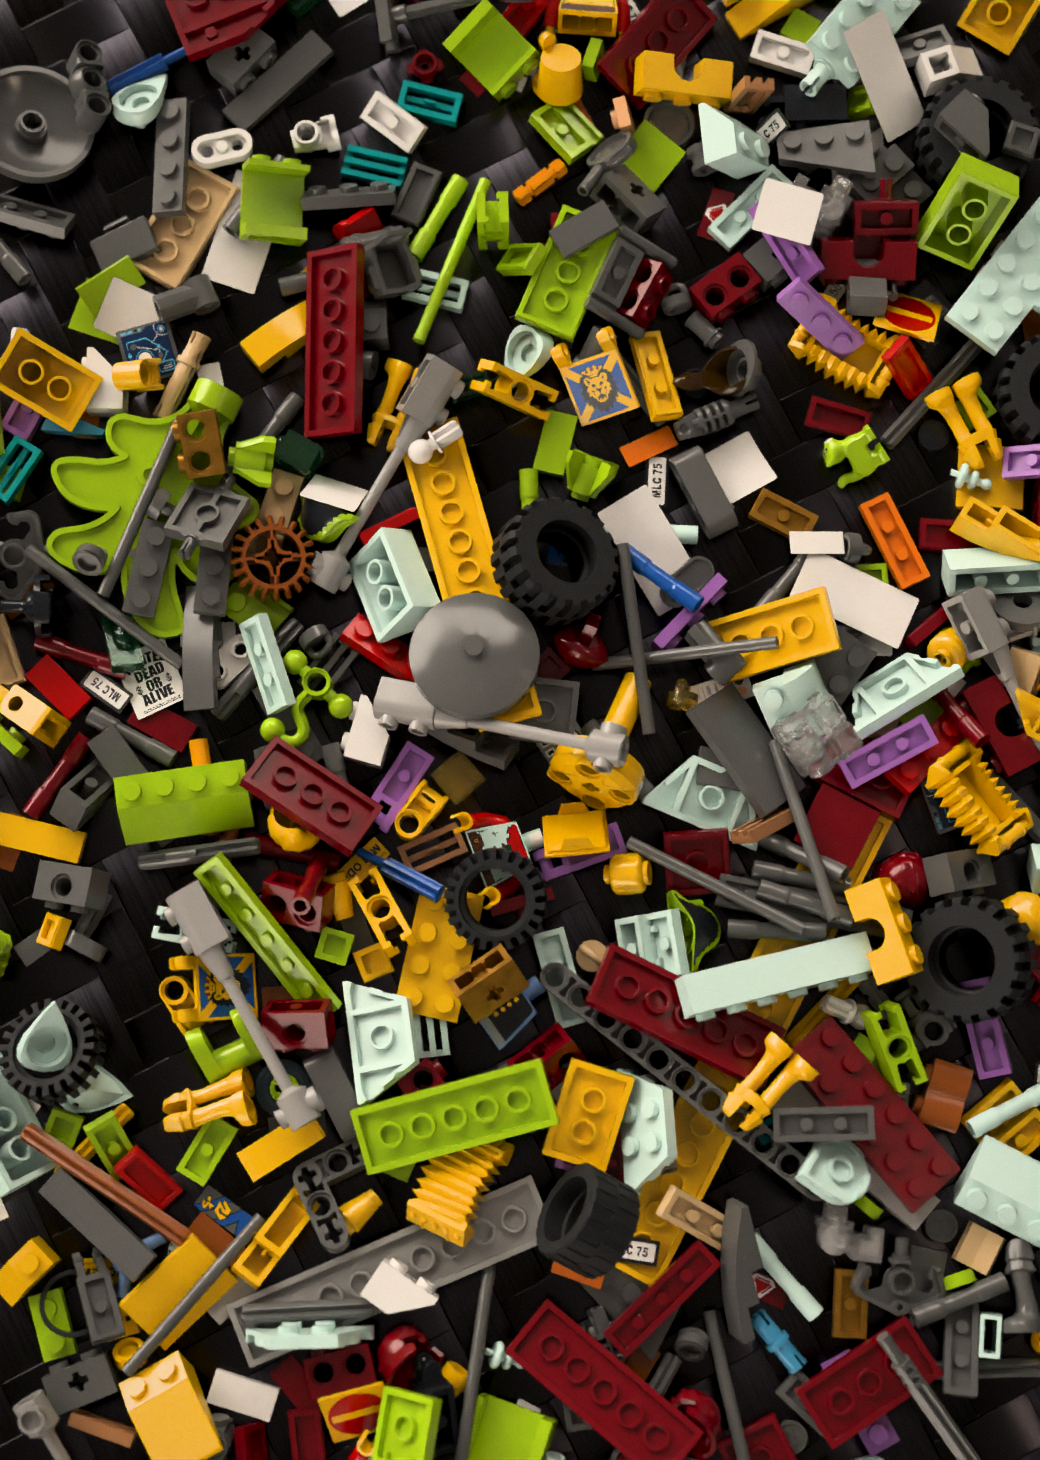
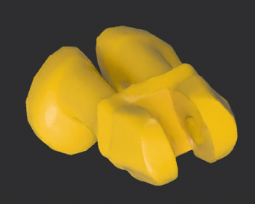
M388 358L385 364V371L389 376L381 403L377 411L373 413L372 423L368 424L367 442L376 446L383 435L384 429L388 428L392 430V434L386 451L392 453L397 438L396 433L400 431L406 416L400 411L397 417L393 416L392 413L405 382L412 374L413 367L403 361ZM415 367L411 381L419 368Z
M979 372L969 374L952 385V390L975 428L976 432L973 434L970 433L958 411L950 386L943 387L924 398L926 405L930 409L940 412L958 442L959 446L957 448L963 453L962 458L974 470L984 468L981 454L976 447V444L982 441L995 462L1004 457L1001 438L997 437L996 428H993L978 400L977 391L982 384Z
M772 1031L765 1039L766 1052L762 1059L741 1083H737L734 1092H729L722 1111L730 1117L741 1107L745 1100L753 1106L738 1126L745 1132L762 1124L763 1118L771 1114L770 1110L794 1083L799 1080L811 1082L819 1074L811 1065L795 1053L769 1087L761 1095L756 1093L757 1089L777 1066L794 1052Z
M244 1067L233 1071L226 1078L202 1089L191 1091L189 1088H186L182 1093L177 1092L163 1101L162 1110L169 1115L163 1119L164 1130L166 1132L195 1130L210 1121L229 1116L234 1117L242 1126L256 1125L257 1113L254 1103L250 1098L255 1095V1085L250 1071ZM229 1096V1097H227V1098H225V1099H222V1100L217 1101V1102H215V1103H212V1104H210V1105H207V1106H204V1107H200V1106H199V1105L204 1104V1103H206V1102H209V1101H212V1100H215V1099H218V1098H222V1097Z

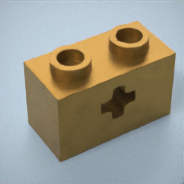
M501 943L447 980V983L475 1024L491 1015L494 1010L510 999L517 997L530 986Z

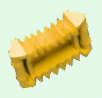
M819 293L838 311L837 299L824 293ZM846 308L841 309L838 312L864 336V344L841 361L837 356L829 352L801 324L794 330L795 333L787 346L796 358L801 359L807 356L806 365L815 361V372L824 368V379L834 375V384L844 380V389L854 385L855 393L863 389L865 398L880 399L883 391L890 385L892 375L881 357L900 335L895 334L886 338V331L878 335L877 328L869 332V324L861 327L860 318L852 321V315L846 316Z
M964 740L959 745L953 746L951 751L943 757H939L928 768L925 787L928 790L937 789L933 798L943 797L940 807H950L946 818H956L954 827H964L961 836L972 835L970 845L979 843L976 851L978 855L981 853L999 856L1003 851L1008 850L1020 837L1026 835V832L1034 825L1033 819L1027 807L1016 808L1019 800L1010 801L1012 793L1002 795L1006 786H997L999 777L990 778L993 769L985 770L989 762H981L983 750L981 748L976 749L969 740Z
M498 1140L428 1159L431 1165L421 1166L426 1177L416 1178L422 1188L413 1189L418 1198L409 1199L407 1202L406 1220L420 1226L421 1229H426L445 1238L447 1242L451 1241L464 1248L475 1232L471 1220L477 1219L478 1216L474 1211H481L477 1202L485 1201L481 1192L490 1191L486 1183H495L492 1175H501L497 1167L508 1166L515 1146L506 1143L504 1140Z

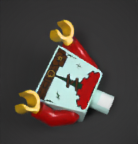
M464 811L450 816V819L457 818L460 820L461 827L453 829V832L458 834L466 831L465 834L473 854L487 848L498 849L501 847L507 848L509 851L515 850L520 852L521 856L524 858L528 857L531 860L528 852L544 847V839L539 828L521 834L517 822H511L507 816L488 812L469 814ZM501 869L485 870L480 874L486 888L479 892L477 897L481 895L488 896L490 903L484 909L489 910L499 901L517 893L522 884L514 875Z

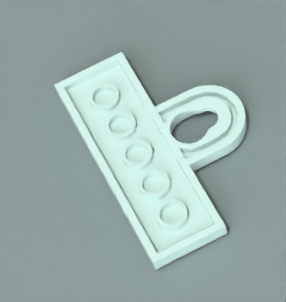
M1040 196L944 318V320L994 357L1031 309L1040 314Z

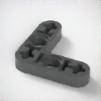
M357 1137L299 1164L293 1171L292 1178L297 1192L323 1248L330 1253L337 1254L343 1252L350 1244L351 1237L348 1227L329 1187L366 1170ZM352 1149H353L354 1155H357V1156H356V1159H357L358 1163H356V1164H353L352 1157H351L350 1153L348 1152V1151H350V1150H352ZM337 1156H342L347 1160L346 1168L340 1172H334L329 1168L330 1161ZM305 1172H309L311 1176L316 1174L313 1177V1182L317 1191L312 1194L307 1183L301 1182L304 1180L303 1174ZM325 1199L331 1204L328 1213L322 1216L314 1214L312 1211L314 1203L317 1200ZM332 1221L336 1232H343L339 1236V1243L334 1244L332 1240L326 1241L330 1238L326 1223Z

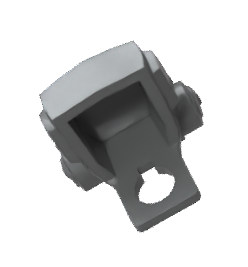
M402 225L388 226L381 230L362 234L355 233L342 238L341 245L355 242L365 245L364 279L375 300L395 298L422 287L421 281L423 278L418 266L419 263L416 257H412L408 248V236L413 232L412 227L404 228Z

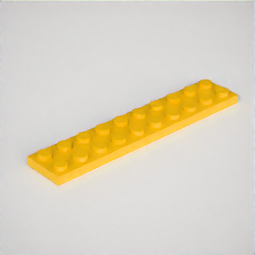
M457 417L446 419L443 423L445 425L451 420H455L459 425ZM434 424L428 431L434 432L440 427ZM427 432L421 437V439L425 440L430 438ZM463 435L442 449L443 453L440 454L435 449L432 458L425 464L414 463L406 452L403 461L442 600L466 593H485L504 599L500 593L502 589L500 583H495L492 574L496 571V568L491 566V555L494 553L492 550L493 540ZM534 684L528 694L516 706L490 718L515 723L541 716L542 711Z

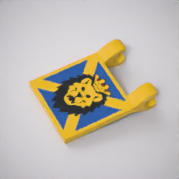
M611 326L602 328L596 334L598 343L604 351L602 353L572 363L569 348L565 342L556 344L550 352L561 372L582 427L640 407Z
M227 954L234 971L233 976L256 1018H258L255 954ZM196 956L171 957L169 959L170 970L193 969L195 1009L172 1011L173 1023L232 1020L229 1011L236 1007L222 982L217 980L201 959Z

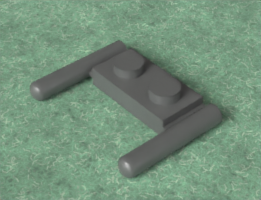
M622 225L617 231V237L610 246L583 307L635 339L641 340L645 336V330L616 311L622 304L644 254L661 262L669 269L675 268L678 261L671 254L625 225Z

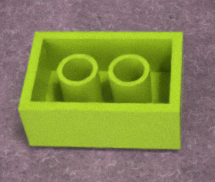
M962 152L918 224V235H916L917 248L972 271L1019 198V176Z

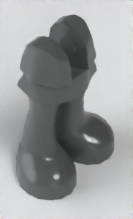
M1018 1237L1009 1240L1005 1246V1275H1010L1014 1288L1016 1312L1012 1316L1003 1319L1002 1333L1040 1332V1313L1031 1285V1275L1036 1272L1032 1262L1034 1254L1030 1243Z

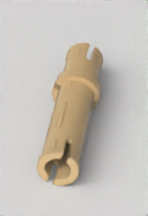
M192 331L182 355H178L176 359L177 365L161 396L159 404L152 414L154 417L162 418L176 412L192 377L201 368L199 363L211 341L206 335Z

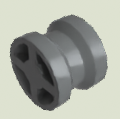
M702 141L693 144L686 150L687 158L693 163L691 170L695 177L707 176L718 171L705 164Z

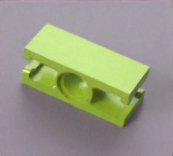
M498 191L496 193V200L499 199V201H486L485 192H476L478 250H487V241H501L497 242L498 249L500 250L509 248L508 191Z
M890 1000L878 1004L880 1011L886 1010L890 1028L882 1030L878 1020L883 1018L881 1012L876 1013L868 1009L860 1012V1017L882 1075L894 1091L901 1093L907 1090L906 1084L901 1082L897 1065L901 1063L906 1064L909 1071L906 1073L907 1077L913 1080L916 1085L928 1081L900 1004ZM894 1039H897L898 1048L894 1053L890 1054L889 1045Z

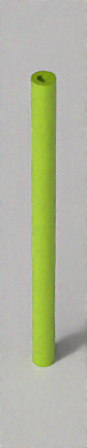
M480 178L414 334L413 341L418 344H424L477 219L476 192H485L486 197L491 186V182L486 178Z

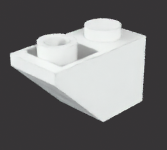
M946 45L921 53L914 68L924 97L936 94L939 90H945L947 85L955 80L962 84L964 77L975 76L976 81L983 77L973 49L955 45Z
M87 347V357H82L81 365L103 377V380L85 410L90 417H112L121 413L128 414L129 391H119L115 388L112 381L113 367L94 347Z
M361 694L359 702L353 701V711L349 715V720H353L350 733L344 732L340 748L344 751L343 756L345 760L382 770L391 738L387 730L378 724L380 719L374 717L373 705L369 698Z
M394 1257L391 1261L386 1258L383 1259L360 1294L386 1314L435 1305L439 1298V1295L434 1292L437 1288L434 1284L421 1276L418 1280L407 1273L409 1267Z

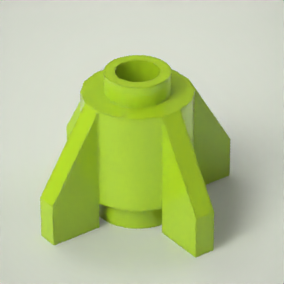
M260 435L245 441H236L235 447H229L227 466H232V473L242 476L254 485L271 488L277 439L273 436Z
M576 448L574 450L569 449L565 460L566 488L572 491L570 496L578 500L588 502L589 498L596 499L598 494L615 478L619 465L589 455Z

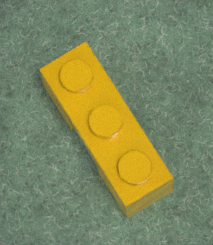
M644 50L635 58L633 96L643 97V100L646 102L670 100L676 106L705 103L718 110L732 98L733 62L703 58L694 66L693 80L687 81L679 77L675 71V54Z
M882 877L845 890L844 894L854 922L875 919L884 928L885 940L882 946L866 954L877 985L888 984L924 971L921 964L924 961L919 946L914 944L910 934L912 925L906 913L902 912L898 900L901 899V895L895 882H891L890 877Z

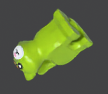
M868 424L863 427L862 431L850 435L844 440L829 438L824 442L825 447L822 455L827 467L839 464L847 457L853 469L851 472L840 476L837 481L840 488H844L848 483L858 481L872 474L879 465H883L891 460L880 442L875 445L874 450L869 449L868 444L876 439V436Z

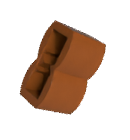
M933 1058L930 1064L925 1063L923 1066L928 1081L923 1082L921 1095H915L911 1111L923 1125L956 1134L974 1070Z

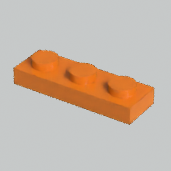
M889 492L860 504L858 509L899 590L903 591L928 579L931 575Z

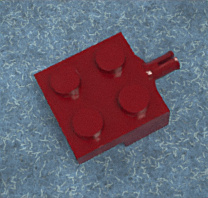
M880 178V197L872 200L853 201L852 239L854 241V258L877 259L882 251L883 238H914L916 240V235H918L919 202L917 200H899L892 197L893 178H887V190L886 179Z

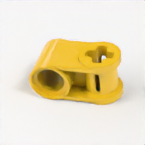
M148 358L115 363L112 368V381L115 388L119 391L137 392L165 390L164 384H161L159 369L162 359Z
M423 779L395 818L397 835L402 840L409 842L421 837L430 823L444 809L450 797L440 795L428 786L427 780ZM406 818H413L418 822L419 826L415 832L406 833L400 828L401 822Z
M170 976L161 982L159 994L171 1014L174 1010L195 1009L194 988L187 978L183 976ZM174 981L180 982L184 988V993L178 1000L172 999L168 994V987ZM214 1021L176 1023V1025L184 1035V1033L198 1026H202L207 1022L213 1023Z

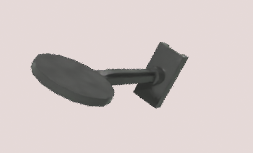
M375 0L380 43H386L388 54L400 52L397 25L409 23L411 19L479 4L482 0H429L412 5L401 4L397 6L394 5V0ZM499 0V1L506 2V3H525V2H531V1H534V0Z

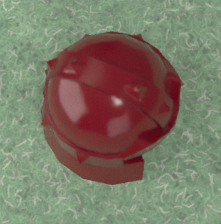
M896 853L889 857L885 863L875 864L871 880L890 877L891 882H895L900 891L901 899L898 901L901 908L912 909L914 913L921 910L932 898L930 897L922 862L923 857L918 853Z
M415 1325L399 1326L387 1334L381 1341L377 1352L378 1371L384 1376L387 1386L409 1390L408 1380L414 1379L413 1360L417 1353L420 1354L425 1351L440 1366L442 1365L444 1354L435 1346L432 1349L428 1346L429 1338L424 1330L421 1332Z
M682 1388L675 1397L672 1394L669 1402L704 1431L703 1436L687 1457L707 1459L714 1455L717 1448V1436L722 1433L719 1407L707 1394L697 1389L687 1390Z

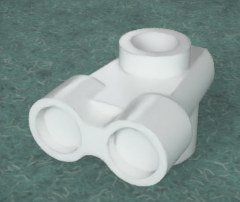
M333 114L322 116L320 121L315 123L310 120H302L295 125L294 130L290 131L295 154L310 153L328 149V153L342 150Z

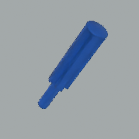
M184 47L164 57L159 53L108 80L110 95L113 97L118 91L131 84L169 71L168 65L187 56Z
M364 848L357 850V856L381 868L380 873L435 903L439 902L442 898L445 885L391 857L383 859Z

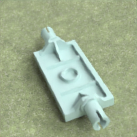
M841 0L805 44L814 54L813 69L800 82V89L803 91L809 85V89L804 94L809 97H815L824 83L830 79L840 80L847 89L854 86L859 80L860 74L843 32L880 10H884L892 33L895 35L921 1Z

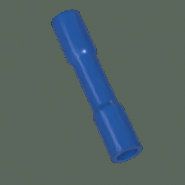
M629 544L633 571L646 577L667 592L672 599L690 612L695 613L704 601L703 596L683 582L677 581Z

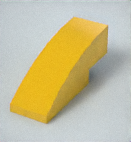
M306 300L273 318L240 342L244 353L261 373H264L284 356L289 358L306 344Z
M970 496L949 531L986 549L1007 556L1040 561V526L1005 505L997 512L973 496Z
M295 1185L230 1270L256 1291L310 1221ZM317 1201L312 1207L314 1214L321 1206Z

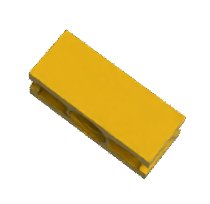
M481 358L477 370L481 372L485 370L493 371L499 375V378L495 383L494 390L490 389L492 382L488 380L484 382L472 380L470 389L531 417L548 421L551 413L539 409L540 407L535 404L531 406L530 401L536 390L538 391L537 395L546 397L548 401L554 403L559 391L495 361ZM516 384L517 391L515 395L512 396V388Z
M375 866L368 870L372 877L370 880L372 885L378 884L379 894H375L366 900L361 894L364 891L360 886L362 882L359 877H355L347 883L388 957L392 958L399 954L400 950L397 946L393 947L391 942L387 940L386 931L400 925L404 930L400 934L402 941L406 940L410 947L417 944L418 941ZM380 908H390L389 913L385 917H376V913Z
M317 1119L292 1132L290 1127L283 1130L279 1126L238 1152L237 1156L252 1181L255 1182L327 1135Z

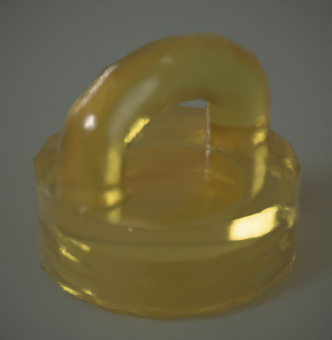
M681 678L676 682L675 691L667 693L666 705L671 709L689 711L698 704L699 696L691 692L687 680Z

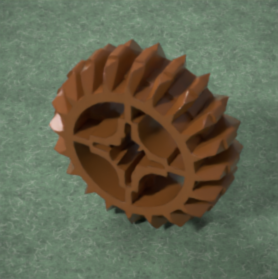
M271 515L266 517V526L262 525L259 518L254 519L256 530H253L247 524L244 525L243 530L248 536L244 537L241 534H236L235 540L242 544V546L235 545L230 548L232 553L239 554V557L229 560L231 565H240L239 569L232 572L233 577L241 575L245 577L239 583V587L244 588L250 583L253 586L248 593L251 597L255 595L257 589L261 590V601H265L268 592H272L273 601L278 602L280 598L279 592L283 591L284 597L288 600L292 597L290 587L297 593L303 590L298 580L307 584L311 580L308 575L304 574V570L314 568L311 564L306 563V560H313L316 553H306L305 549L312 547L313 541L308 540L302 543L300 539L307 534L306 530L303 529L296 535L293 530L296 528L297 523L293 521L289 528L283 527L285 523V517L283 516L279 518L278 525H273V517ZM266 534L265 550L261 553L246 556L250 543L257 537ZM276 534L290 540L297 552L282 550L278 546ZM271 544L275 556L283 558L281 562L278 561L276 563L277 566L274 569V573L271 562L263 559L264 555L268 557ZM292 562H299L295 575L290 580L280 584V568ZM248 565L264 568L268 573L270 584L258 580L251 573Z

